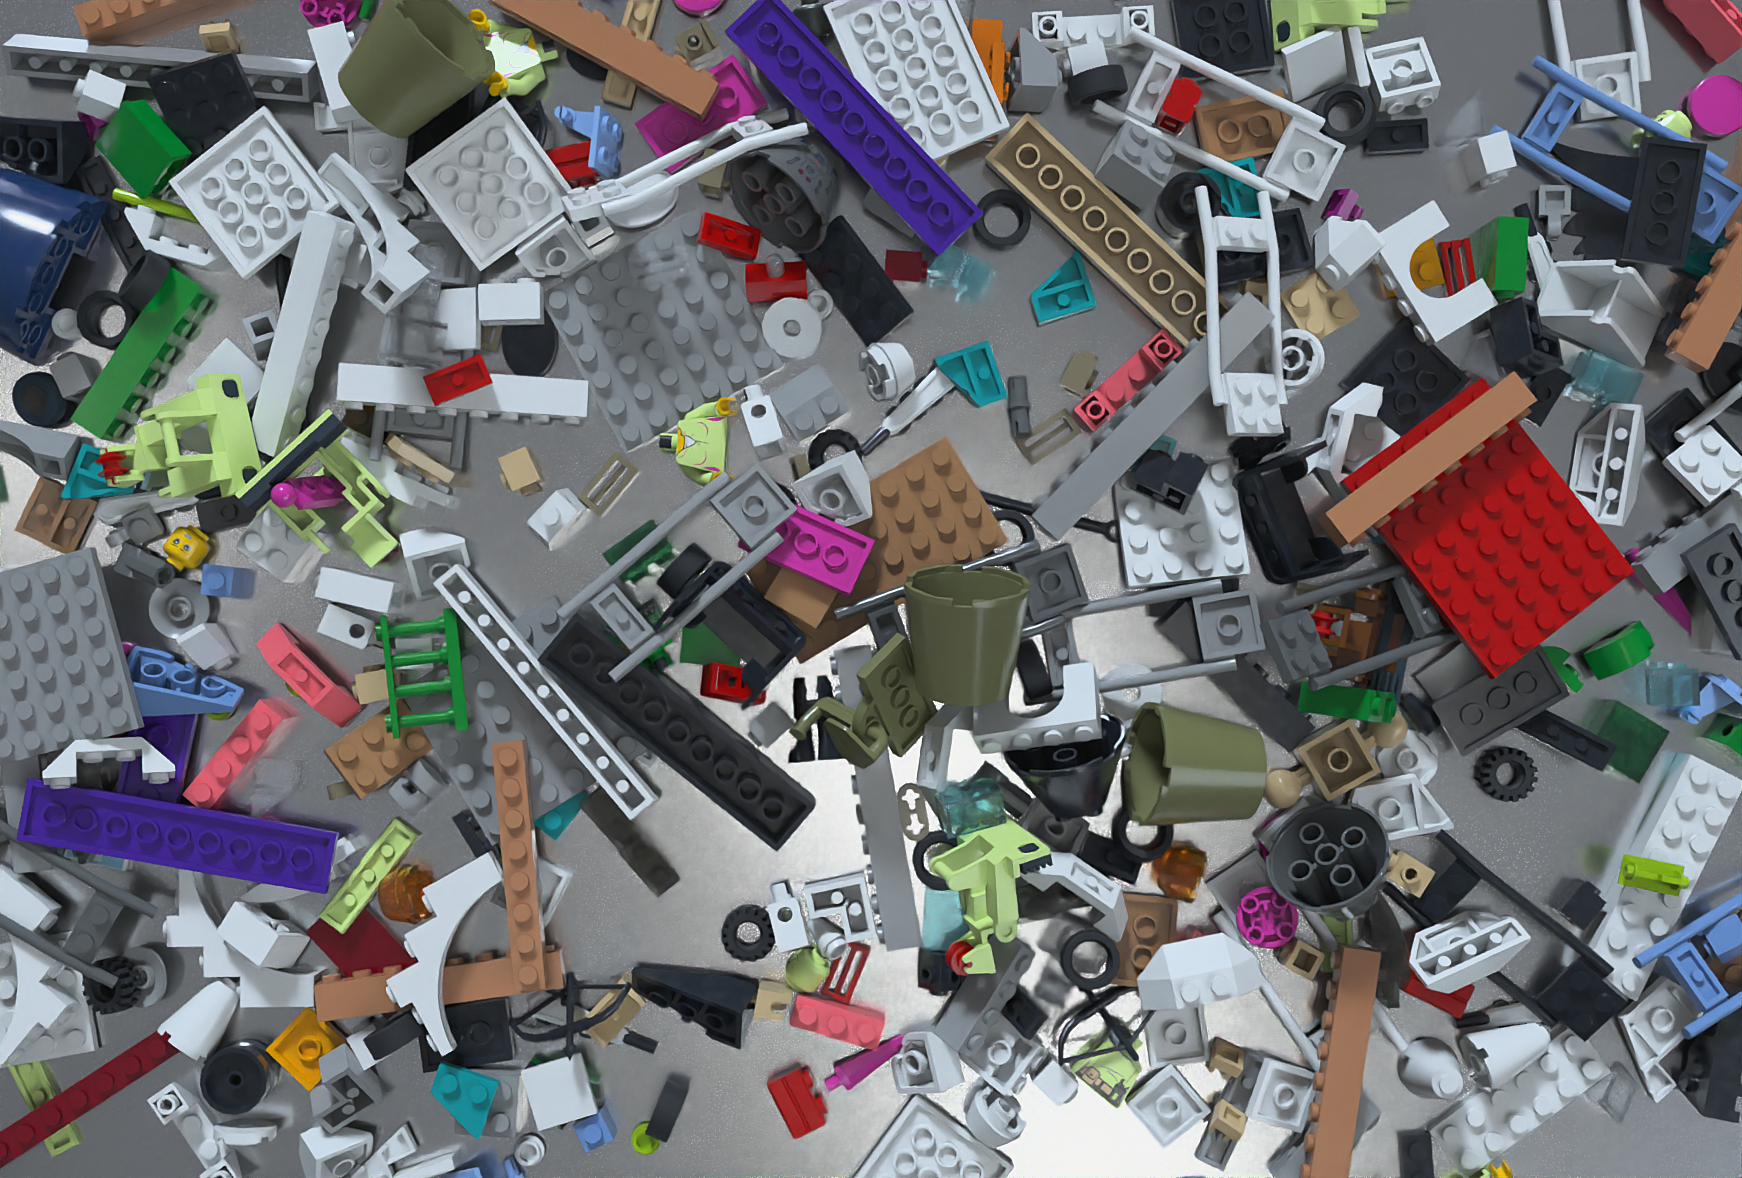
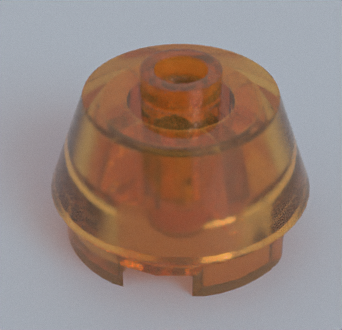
M1171 845L1166 851L1165 856H1161L1156 867V873L1158 874L1157 887L1177 903L1183 901L1193 904L1198 895V892L1193 889L1196 890L1198 888L1201 878L1205 876L1208 864L1207 852L1198 849V845Z
M404 864L381 879L378 886V902L382 913L387 919L416 925L432 916L433 912L430 913L422 900V896L425 895L422 889L433 883L428 871H421L418 868L419 865Z

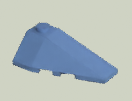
M135 646L126 659L141 716L234 712L244 694L243 688L216 675L205 676L197 672L196 666L190 663L184 666L174 661L173 655L164 651Z

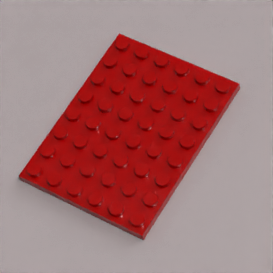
M1483 377L1344 478L1339 482L1340 485L1350 495L1478 399L1491 387ZM1513 419L1505 424L1509 430L1494 441L1489 436L1482 442L1485 446L1484 449L1472 458H1469L1467 454L1459 459L1462 464L1459 468L1448 476L1444 472L1440 473L1435 477L1439 483L1424 494L1419 489L1411 495L1415 500L1402 511L1394 508L1388 513L1391 519L1378 529H1375L1490 679L1496 678L1634 572V569L1529 435Z

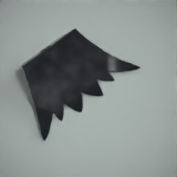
M1555 143L1552 148L1553 151L1565 163L1571 166L1573 170L1620 196L1631 200L1638 157L1594 153ZM1578 186L1571 189V209L1580 212L1565 225L1563 233L1586 236L1574 249L1573 256L1586 254L1582 261L1618 258L1621 255L1628 214Z

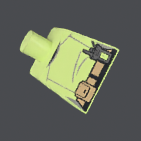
M1106 1035L1086 1053L1115 1046ZM1136 1038L1132 1047L1137 1051L1143 1042ZM1126 1050L1077 1060L1070 1066L1075 1076L1116 1110L1121 1107L1142 1070L1141 1064L1138 1061H1133Z

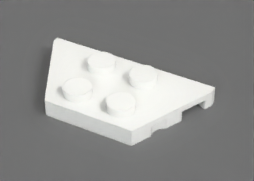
M1415 773L1361 783L1352 788L1347 805L1354 803L1371 811L1383 824L1389 840L1438 832L1440 829H1454L1452 821Z

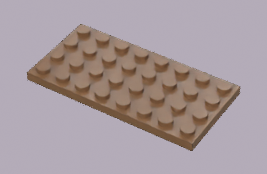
M947 436L869 482L873 515L846 528L875 540V544L850 597L839 593L817 629L775 605L803 631L806 637L805 646L795 656L800 665L869 624L866 612L837 622L833 610L904 585L907 575L913 571L938 565L966 564L980 559L1009 541ZM821 513L819 514V516L835 522V519ZM762 559L746 574L753 586L765 596L782 567ZM905 597L894 600L897 607L906 602Z

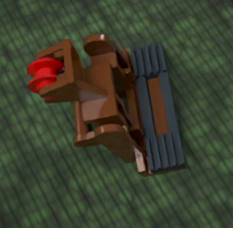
M1381 581L1379 590L1368 587L1358 589L1355 592V608L1323 603V605H1320L1319 611H1315L1314 615L1310 614L1315 622L1316 630L1324 648L1326 649L1327 645L1338 648V651L1326 649L1328 656L1337 657L1335 664L1343 667L1410 644L1412 640V627L1392 581ZM1353 615L1372 619V623L1352 620L1350 618ZM1339 620L1343 621L1341 636H1336V633L1331 630L1332 623L1339 622ZM1408 658L1347 679V681L1360 683L1359 688L1395 693L1394 699L1398 706Z

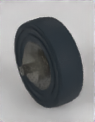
M46 372L25 374L16 381L13 387L12 400L15 410L26 423L32 426L44 427L56 423L65 414L67 399L62 397L51 374Z

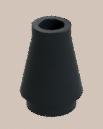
M1412 692L1399 702V706L1403 709L1418 734L1422 732L1427 737L1441 724L1431 706L1416 697Z

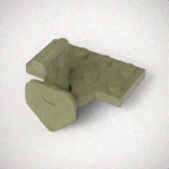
M896 633L856 674L865 694L856 710L830 697L822 698L798 720L794 727L790 728V734L798 740H804L806 732L821 716L827 718L824 725L835 748L846 760L862 769L869 767L876 762L888 746L893 755L902 758L924 735L925 724L938 711L932 700L918 693L912 650L906 637Z

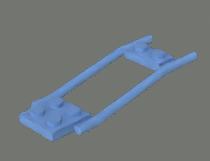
M1539 55L1535 57L1531 66L1557 82L1553 85L1521 139L1507 132L1513 150L1627 214L1630 200L1547 156L1580 105L1583 97L1658 138L1693 142L1594 89ZM1495 124L1488 135L1506 130ZM1707 150L1691 234L1711 245L1714 244L1742 200V187L1721 175L1728 162Z
M1742 892L1632 959L1633 964L1641 969L1663 955V961L1700 1013H1704L1703 1016L1681 1029L1683 1036L1688 1040L1742 1007V991L1728 999L1727 996L1729 995L1691 942H1687L1691 937L1741 908Z

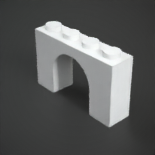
M1434 200L1380 232L1379 235L1387 244L1371 261L1372 264H1377L1383 273L1381 278L1384 285L1390 291L1393 290L1398 297L1397 304L1401 312L1405 316H1409L1414 323L1413 330L1415 335L1421 342H1425L1427 346L1439 341L1498 304L1483 278L1447 298L1427 296L1413 283L1409 270L1413 252L1420 244L1450 226Z
M1094 662L1063 666V698L1059 705L1046 715L1036 718H1022L1012 714L1009 709V695L996 703L973 706L974 739L980 755L1102 738L1099 680Z

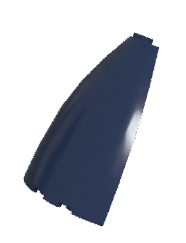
M0 168L1 349L35 366L52 329V318L58 312V310L49 307L51 299L73 252L84 257L86 256L101 224L100 218L102 214L106 213L110 202L61 183L45 182L31 177L29 174L8 168Z

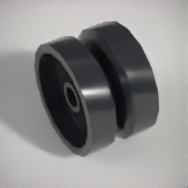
M242 1039L231 1042L212 1055L201 1070L199 1083L202 1095L207 1103L222 1114L238 1115L249 1112L267 1098L274 1090L279 1074L277 1061L266 1051L268 1047L255 1040Z

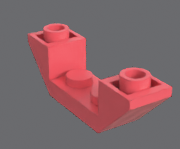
M1163 328L1103 384L1074 408L1073 411L1092 432H1095L1172 360L1178 357L1183 352V348Z
M277 622L256 643L268 665L314 710L339 727L344 728L365 706L360 704L359 700L355 699L343 685L337 686L297 647L300 642Z

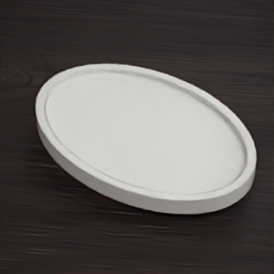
M662 170L626 188V190L632 196L672 175ZM679 186L634 209L606 217L609 221L621 227L634 228L651 224L664 217L673 208L678 198Z

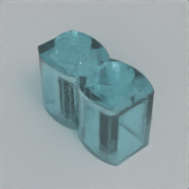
M952 244L939 258L935 257L927 272V276L931 278L930 284L942 291H946L947 288L952 289L958 293L956 297L968 305H973L974 302L981 304L998 269Z

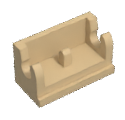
M621 979L617 984H625L626 982ZM631 988L622 1005L607 1020L591 1027V1029L585 1032L604 1048L646 1003ZM611 989L585 1018H591L604 1011L617 999L622 989Z
M761 979L753 1020L759 1021L760 1018L780 1021L784 1019V1014L774 1013L772 1010L781 1011L787 1008L786 1004H791L793 988L787 983Z

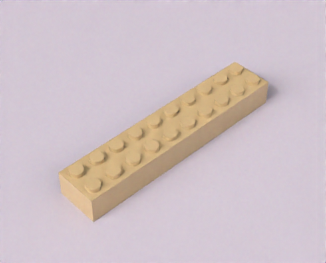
M1027 112L985 157V163L1161 329L1165 328L1182 348L1194 337L1199 341L1207 333L1204 329L1207 325L1205 279L1102 182L1094 178V175ZM1218 292L1219 317L1222 318L1229 310L1225 306L1228 301Z

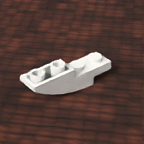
M356 435L353 436L352 440L342 437L341 443L395 498L418 508L423 498L447 508L452 507L456 497L448 494L450 488L432 482L431 487L420 482L422 476L407 470L402 475L401 472L404 464L389 454V449L382 447L380 462L368 460L370 441Z
M343 837L337 841L330 882L344 874L338 863L363 847L357 837L349 841ZM252 882L246 886L248 892L240 898L243 902H272L292 898L310 891Z

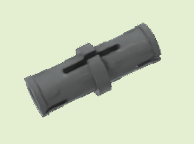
M1014 375V380L1010 376L1008 378L1010 392L1008 411L1011 412L1012 437L1019 439L1030 437L1032 432L1029 411L1032 410V404L1028 401L1027 376Z

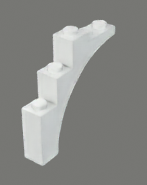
M334 152L328 157L317 173L353 219L367 244L371 257L372 274L369 283L361 291V294L386 314L412 295L429 275L430 271L411 255L420 241L401 225L410 211L388 191L382 194L341 156Z
M493 851L484 854L422 889L425 893L422 896V900L430 913L434 911L437 916L404 935L407 939L404 942L407 952L412 958L416 957L419 962L386 980L388 984L386 991L394 1004L398 1002L402 1008L411 1002L413 1003L412 1013L420 1025L424 1023L429 1032L427 1040L431 1048L435 1052L439 1050L441 1056L453 1051L457 1046L450 1031L443 1003L442 981L447 951L457 927L468 910L485 892L504 879L503 870Z
M8 861L0 862V913L63 949L44 932L55 924L58 919L56 914L62 906L22 873L14 874L13 866ZM10 933L8 934L16 958L18 988L12 1020L0 1044V1069L8 1065H16L26 1053L23 1050L30 1041L34 1042L45 1031V1028L49 1029L57 1025L63 1026L74 1014L72 1008L78 1002L75 997L53 980L64 970L66 965Z
M178 868L174 869L175 876L179 878V890L175 893V906L179 908V912L168 915L167 920L164 921L163 937L167 939V947H203L199 957L200 968L204 969V977H240L236 985L240 1007L316 1006L313 985L321 981V971L296 968L274 969L270 967L257 969L249 965L245 961L246 956L241 952H235L227 948L223 944L224 939L216 934L223 920L209 897L203 873Z

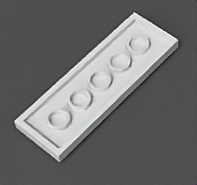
M1565 1025L1550 1036L1551 1042L1548 1044L1549 1050L1498 1090L1488 1094L1481 1089L1477 1090L1426 1128L1462 1178L1472 1176L1611 1073L1588 1040L1584 1042Z

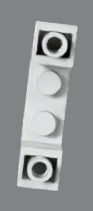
M1153 5L1123 7L1120 14L1062 17V11L1031 13L1032 35L1045 47L1060 51L1102 40L1105 48L1123 47L1136 43V41L1127 37L1131 26L1155 37Z
M138 205L137 210L125 208L124 213L146 251L150 249L161 257L212 271L230 262L212 238L209 249L192 244L189 245L188 249L179 247L178 241L161 236L165 220L156 216L155 210L142 205Z
M1363 382L1329 407L1322 441L1326 440L1328 446L1319 451L1315 467L1335 501L1341 502L1349 496L1339 482L1351 474L1341 471L1347 458L1346 449L1349 436L1354 429L1355 413L1377 417L1378 409L1383 401L1382 392L1384 387Z
M945 704L925 724L917 786L936 817L960 822L964 791L946 788L953 730L972 731L973 706Z
M142 737L75 740L43 771L44 785H50L52 789L69 788L70 784L77 783V759H83L85 763L102 762L103 758L116 757L117 761L135 760V756H142L143 780H149V783L152 784L167 783L169 778H175V765Z
M1051 852L1052 866L1046 864V868L1040 866V870L1033 868L1034 872L1032 873L1027 870L1026 875L1020 872V876L1043 892L1056 881L1098 909L1093 924L1095 928L1116 942L1121 940L1128 920L1121 887L1072 853Z
M172 1082L147 1100L164 1125L173 1120L206 1168V1171L199 1176L200 1178H242L234 1147L223 1143L224 1138H221L220 1142H215L213 1139V1127L217 1122L201 1099L176 1082Z

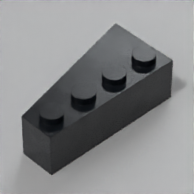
M1718 979L1729 995L1727 996L1728 999L1742 991V984ZM1742 1007L1696 1035L1694 1044L1688 1050V1063L1685 1072L1681 1074L1679 1079V1091L1703 1117L1737 1124L1739 1123L1740 1112L1735 1111L1737 1096L1742 1097Z

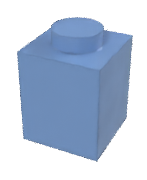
M203 564L200 594L241 598L245 568Z
M1736 913L1703 930L1707 939L1701 942L1711 958L1717 956L1721 963L1724 964L1742 955V922Z
M605 1104L598 1107L597 1114L577 1119L573 1124V1128L586 1154L614 1140L618 1132Z

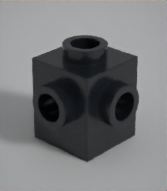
M921 950L919 953L917 987L930 990V995L947 996L948 991L959 990L961 987L962 975L955 973L946 963L945 955L947 950Z

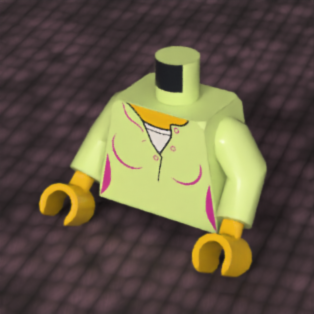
M479 9L471 10L468 18L480 32L481 30L484 31L483 41L485 48L492 51L495 59V71L484 81L486 85H490L489 93L492 96L500 94L502 99L510 95H527L539 82L546 78L541 62L558 57L554 41L549 40L536 44L531 29H522L504 25L490 19L487 20L483 11Z
M722 397L716 402L703 404L687 413L684 420L678 422V434L660 433L659 450L676 452V464L681 466L684 475L698 485L706 486L723 471L726 472L729 418L722 415H737L738 412L736 410H729V403L736 401L734 397Z

